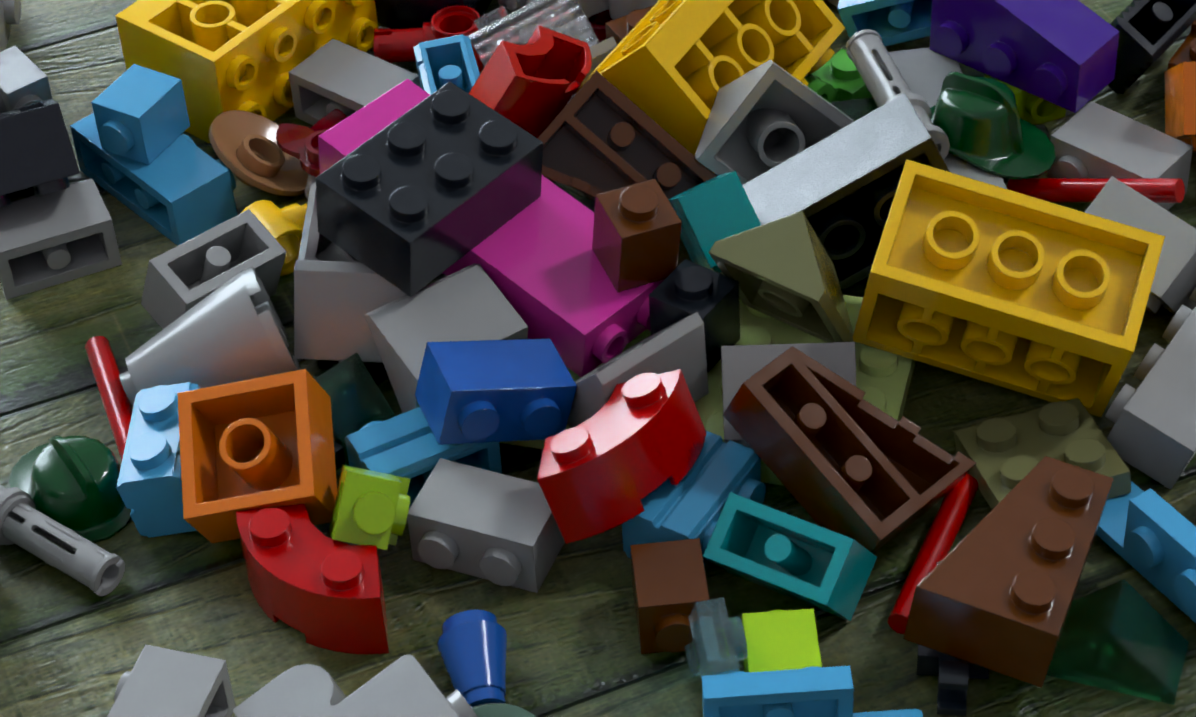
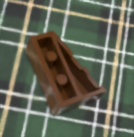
M598 71L590 77L538 137L543 142L542 175L558 187L594 202L596 194L656 179L667 199H670L717 176L698 162L693 154Z
M792 346L743 382L723 413V416L819 526L852 538L875 554L943 499L974 467L976 462L959 451L953 456L918 434L921 427L904 416L897 421L864 400L863 397L866 392Z
M1045 456L916 586L903 639L1042 688L1094 542L1114 478Z

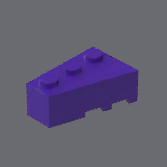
M932 0L930 50L1074 113L1078 112L1114 80L1119 31L1079 0Z

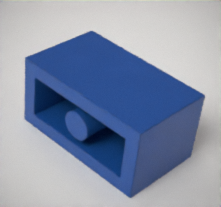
M551 339L427 342L415 397L439 445L545 440V438L559 434L566 429L577 385Z

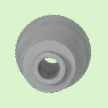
M251 266L237 273L125 358L128 371L119 374V378L131 405L134 407L136 394L141 389L186 382L198 384L200 388L301 370L298 359H294V355L291 356L288 350L289 343L286 331L260 277L257 278L255 269Z

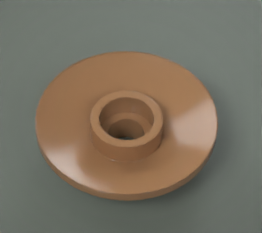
M240 110L223 112L214 119L209 129L211 145L220 160L241 182L281 196H297L305 193L308 173L301 168L300 159L283 152L277 145L276 133L279 127L277 123L263 116Z

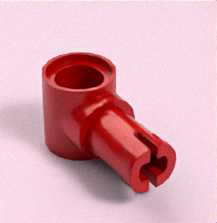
M455 5L438 10L432 16L431 22H423V28L374 29V56L389 63L416 61L413 47L418 45V43L463 34V36H469L480 73L485 65L480 15L473 8Z

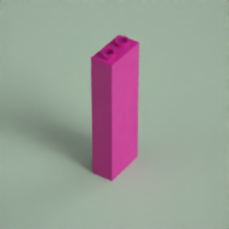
M406 79L318 136L320 174L426 99L430 94L411 80ZM542 175L541 196L442 273L448 276L474 263L480 264L527 324V337L529 339H551L566 367L582 377L600 364L606 363L622 353L629 342L645 330H650L649 294L664 280L617 293L592 250L595 212Z

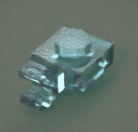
M724 597L696 602L689 616L693 640L684 647L690 676H701L702 678L705 675H720L739 671L743 665L742 660L747 659V643L741 619L739 616L728 617Z

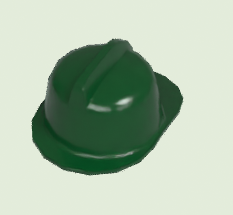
M950 72L945 77L936 105L931 107V121L934 126L940 127L946 133L950 143L948 153L1002 178L1018 180L1036 178L1051 169L1056 158L1053 143L1043 131L1019 117L1015 95L1006 84L995 79L972 77L959 72Z
M56 435L48 439L49 443L39 445L23 455L12 468L9 479L11 488L18 487L29 493L35 503L36 510L63 526L74 530L92 543L111 538L124 529L131 520V509L126 508L116 488L121 465L118 463L114 453L99 440L87 436H68L62 438Z

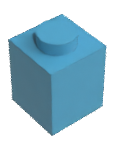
M133 64L91 102L101 148L147 165L152 163L190 126L182 80L137 64Z

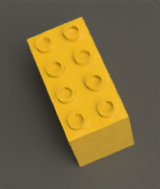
M137 0L115 15L126 69L128 70L133 64H137L180 78L190 126L185 131L210 144L209 129L219 114L231 110H240L275 121L294 106L289 71L331 39H336L367 52L374 47V29H378L375 0Z
M659 0L582 82L577 92L598 71L695 156L720 88L768 60H772L808 86L809 83L804 77L821 68L832 58L835 52L830 46L843 32L845 27L823 0Z
M906 159L870 270L853 334V341L1046 401L1064 402L1079 398L1089 414L1102 417L1134 353L1165 236Z

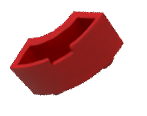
M538 25L527 44L518 45L501 41L469 94L538 138L570 102L588 75L592 66L591 51L588 43Z
M681 369L661 374L652 372L642 373L632 377L627 382L616 384L609 401L594 416L574 428L566 429L559 434L545 438L537 480L566 544L600 534L645 511L640 501L657 489L668 478L670 483L676 486L695 464L704 446L707 433Z
M305 504L236 511L237 525L252 593L259 606L274 623L280 619L288 626L304 633L306 643L319 648L350 654L389 653L386 605L376 545H349L325 536L311 523Z

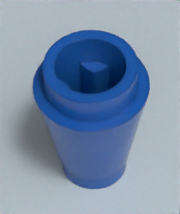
M467 610L449 617L442 625V635L437 642V647L454 689L462 694L471 707L489 703L506 704L507 632L505 628L498 624L494 614L485 610Z

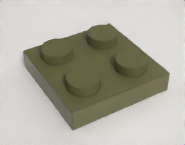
M1079 398L1064 402H1051L1041 408L1004 418L988 419L978 425L954 431L956 453L959 451L976 462L969 471V474L978 481V488L991 509L1045 456L1114 478L1108 499L1131 493L1130 470Z

